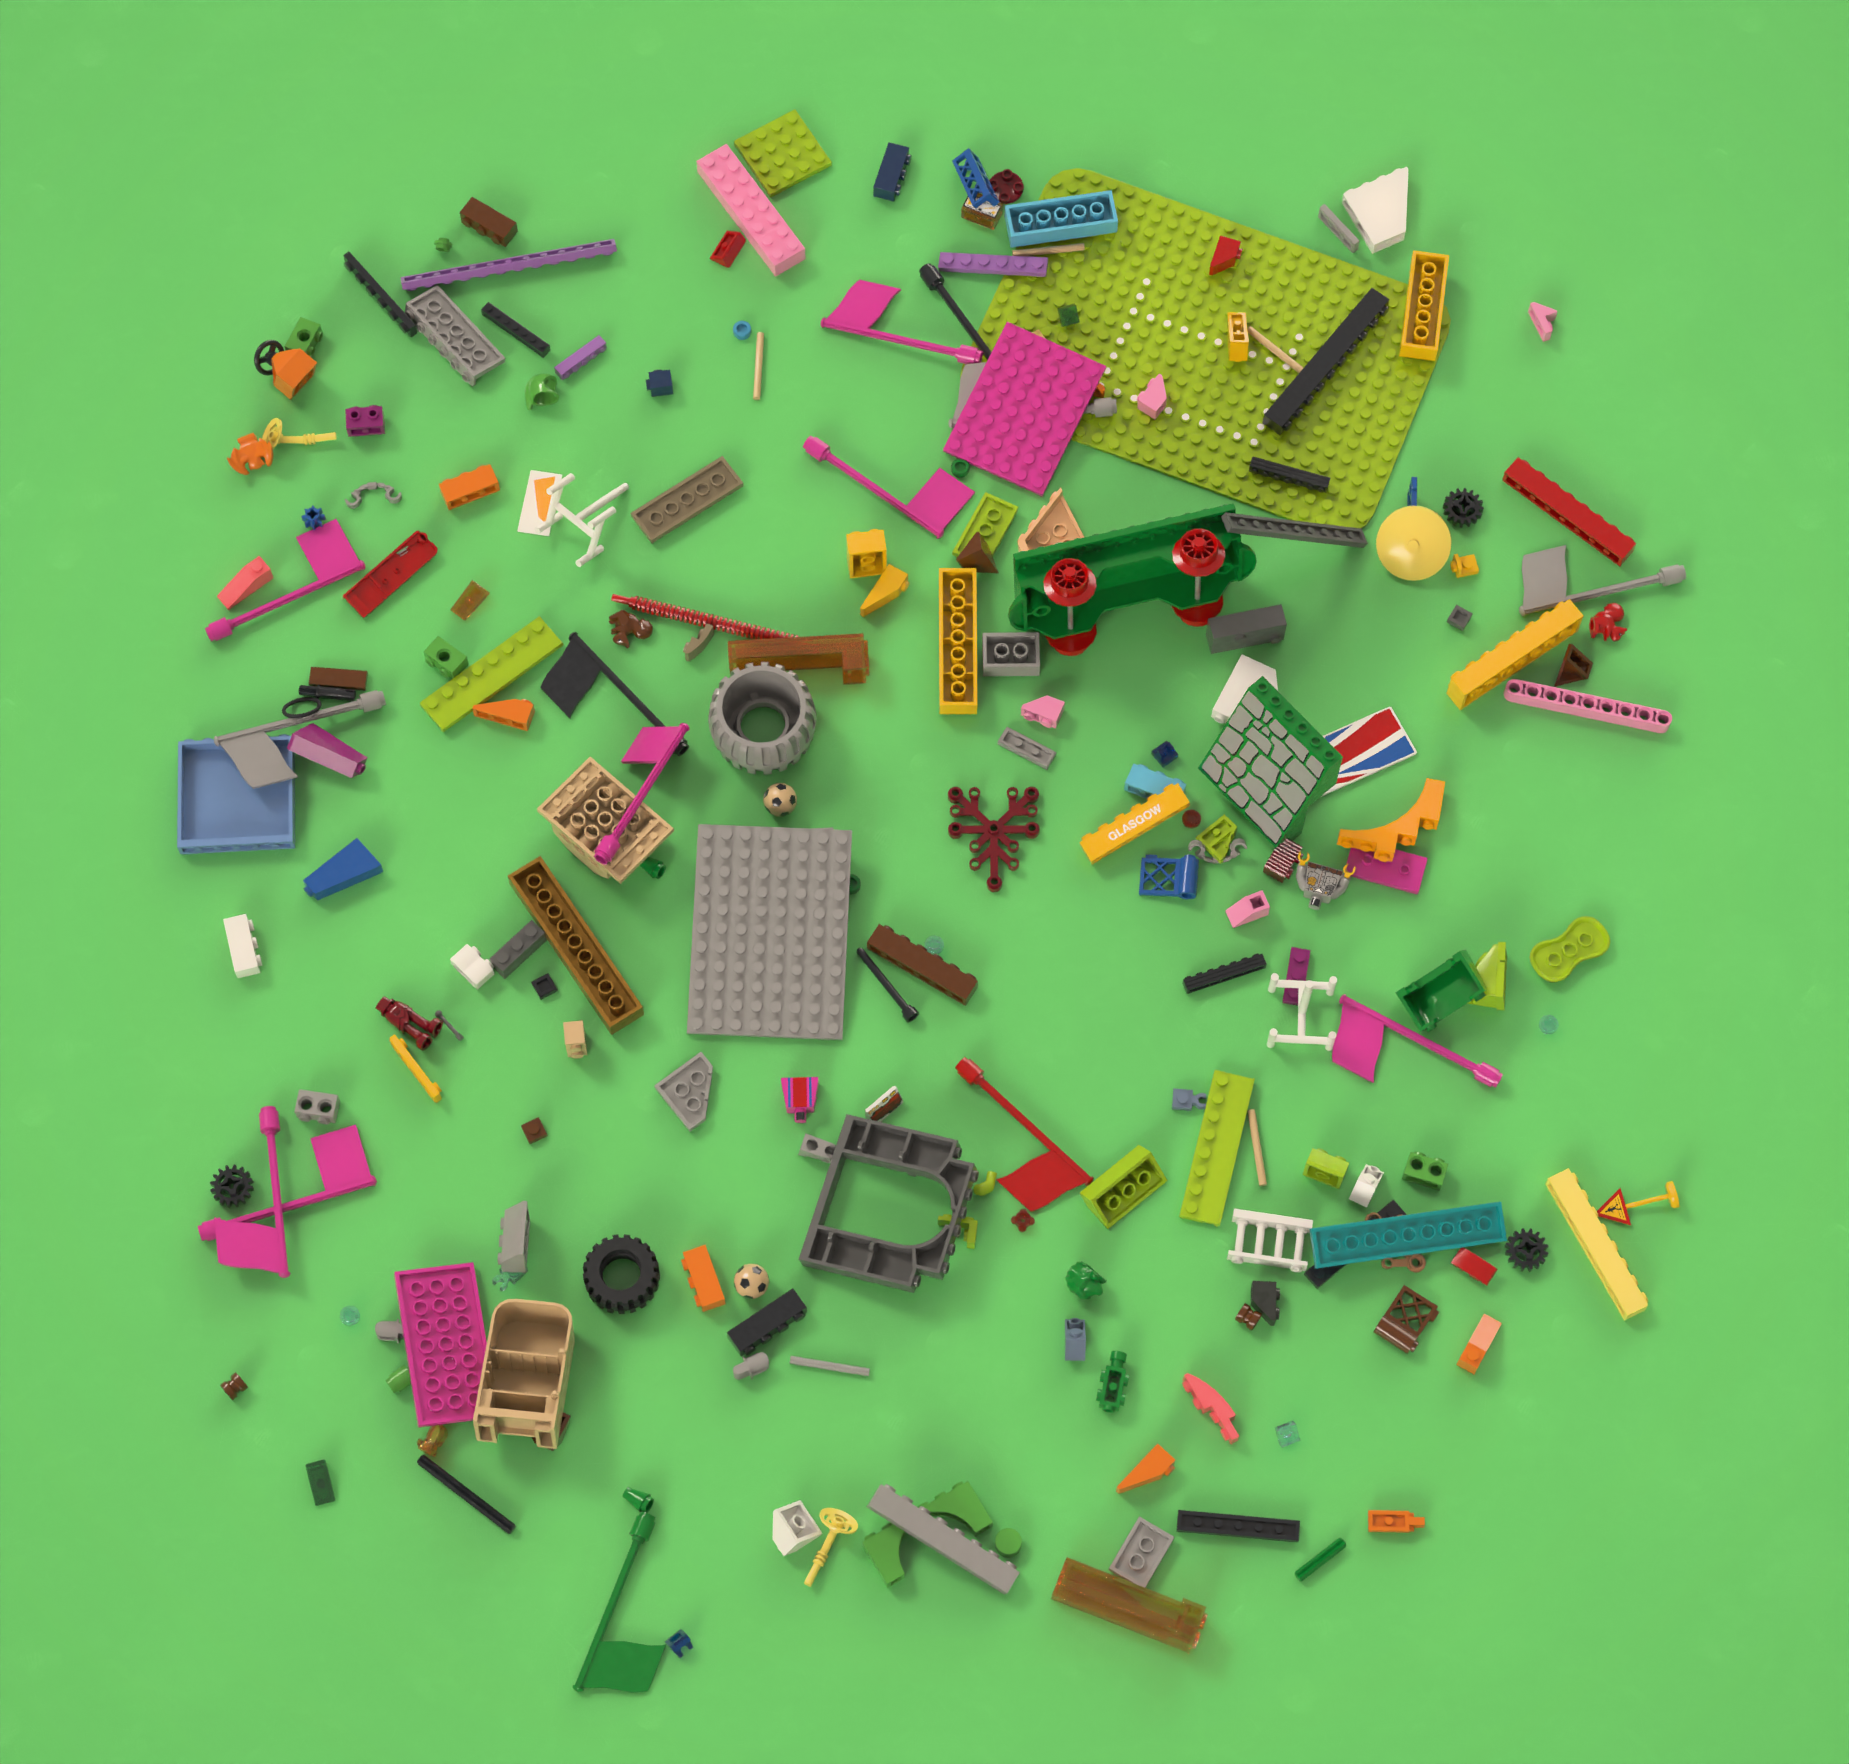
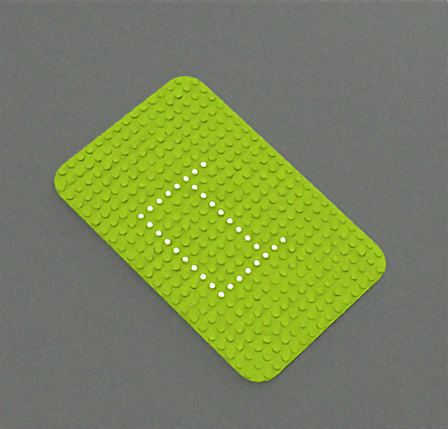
M1075 168L1063 170L1053 176L1045 185L1038 201L1112 190L1118 218L1117 232L1016 247L1015 250L1084 243L1085 250L1027 256L1048 258L1046 277L1003 275L977 332L991 352L1006 323L1009 322L1029 332L1039 329L1047 340L1106 366V370L1099 383L1105 387L1104 398L1111 397V399H1116L1117 413L1113 414V416L1096 418L1095 414L1084 413L1071 439L1073 441L1288 520L1364 528L1375 513L1449 334L1451 319L1447 307L1443 304L1436 360L1401 357L1399 352L1408 284L1091 170ZM1224 236L1241 241L1240 248L1243 251L1241 258L1236 260L1235 266L1213 276L1209 275L1210 264L1219 237ZM1371 288L1390 299L1387 314L1378 319L1379 322L1376 327L1370 329L1366 339L1357 344L1355 352L1346 357L1347 360L1342 367L1338 366L1331 380L1328 379L1323 390L1314 395L1312 403L1303 408L1301 416L1298 419L1295 417L1288 431L1284 430L1279 435L1263 424L1264 414L1299 373L1250 334H1248L1247 361H1229L1228 312L1246 313L1247 329L1250 326L1304 368ZM973 341L971 347L978 348V346ZM984 355L982 357L981 363L987 362V359ZM965 364L962 365L961 375H962V372H963V369H964ZM1158 374H1161L1167 397L1166 407L1154 420L1137 409V397L1142 391H1146L1147 385L1152 378L1155 379ZM1092 396L1088 405L1094 403V399L1100 398ZM1252 457L1329 477L1330 483L1327 493L1286 483L1282 480H1275L1271 477H1264L1260 474H1253L1249 472Z

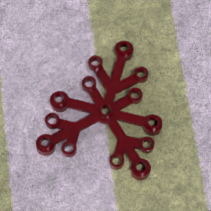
M952 787L948 791V800L954 804L959 803L964 808H961L959 805H953L950 808V815L954 818L974 816L982 825L962 826L958 822H953L948 827V834L953 839H958L963 834H983L977 840L970 842L969 850L972 853H978L981 847L990 839V846L977 858H972L969 862V867L971 870L977 871L990 857V877L987 879V888L991 892H998L1002 887V880L998 876V857L1008 865L1011 871L1019 868L1018 859L1011 858L998 846V839L1007 847L1009 852L1016 853L1019 849V843L1016 840H1011L1005 834H1025L1030 839H1034L1039 835L1040 828L1035 822H1029L1026 825H1005L1014 816L1035 817L1038 811L1035 805H1028L1027 808L1023 807L1027 803L1037 802L1039 791L1035 787L1026 788L1024 796L1016 803V798L1018 797L1017 788H1008L1009 810L998 821H990L978 810L980 790L977 787H972L969 790L971 803L963 796V791L959 787ZM954 791L959 793L957 796L952 795ZM976 791L978 794L973 796L971 793ZM1014 791L1016 794L1011 796L1009 792ZM1033 791L1035 794L1030 796L1028 792ZM953 809H958L959 812H958V813H953L952 810H953ZM1029 809H1034L1035 812H1034V813H1029L1028 810H1029ZM1032 826L1035 827V830L1030 831L1028 828ZM953 827H958L959 830H958V831H953L952 828H953ZM991 827H996L997 830H996V831H992L990 828H991ZM976 844L978 848L973 849L971 846ZM1015 844L1017 847L1012 849L1010 845ZM977 862L979 865L974 867L972 863ZM1015 862L1017 865L1012 867L1010 863ZM997 880L998 883L994 885L991 881Z

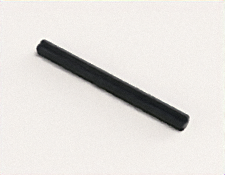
M420 1456L417 1460L419 1466L505 1532L511 1534L516 1526L513 1522L427 1456Z

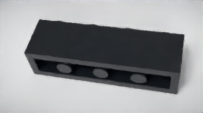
M792 1288L729 1330L727 1338L740 1356L744 1354L747 1356L756 1350L755 1347L759 1344L769 1342L777 1332L782 1333L787 1330L789 1324L793 1321L798 1322L806 1316L807 1307Z

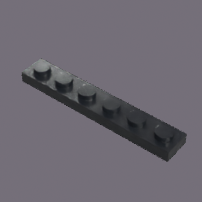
M349 251L344 254V266L349 272L352 271L355 274L358 283L366 286L368 294L371 297L375 296L379 306L388 311L389 317L399 323V327L404 333H408L411 337L416 335V325Z
M1394 1200L1377 1212L1381 1218L1406 1215ZM1347 1264L1315 1268V1265H1313L1304 1275L1318 1289Z
M1178 1510L1176 1532L1299 1542L1300 1521Z

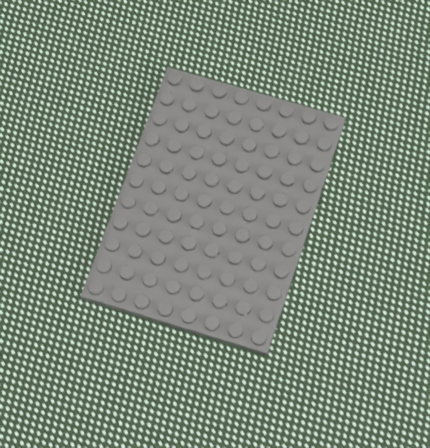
M698 824L687 1034L822 1040L843 1039L852 830Z

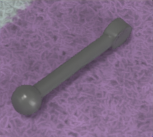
M437 1010L435 1016L447 1025L458 1040L462 1041L464 1037L444 1018L442 1011Z

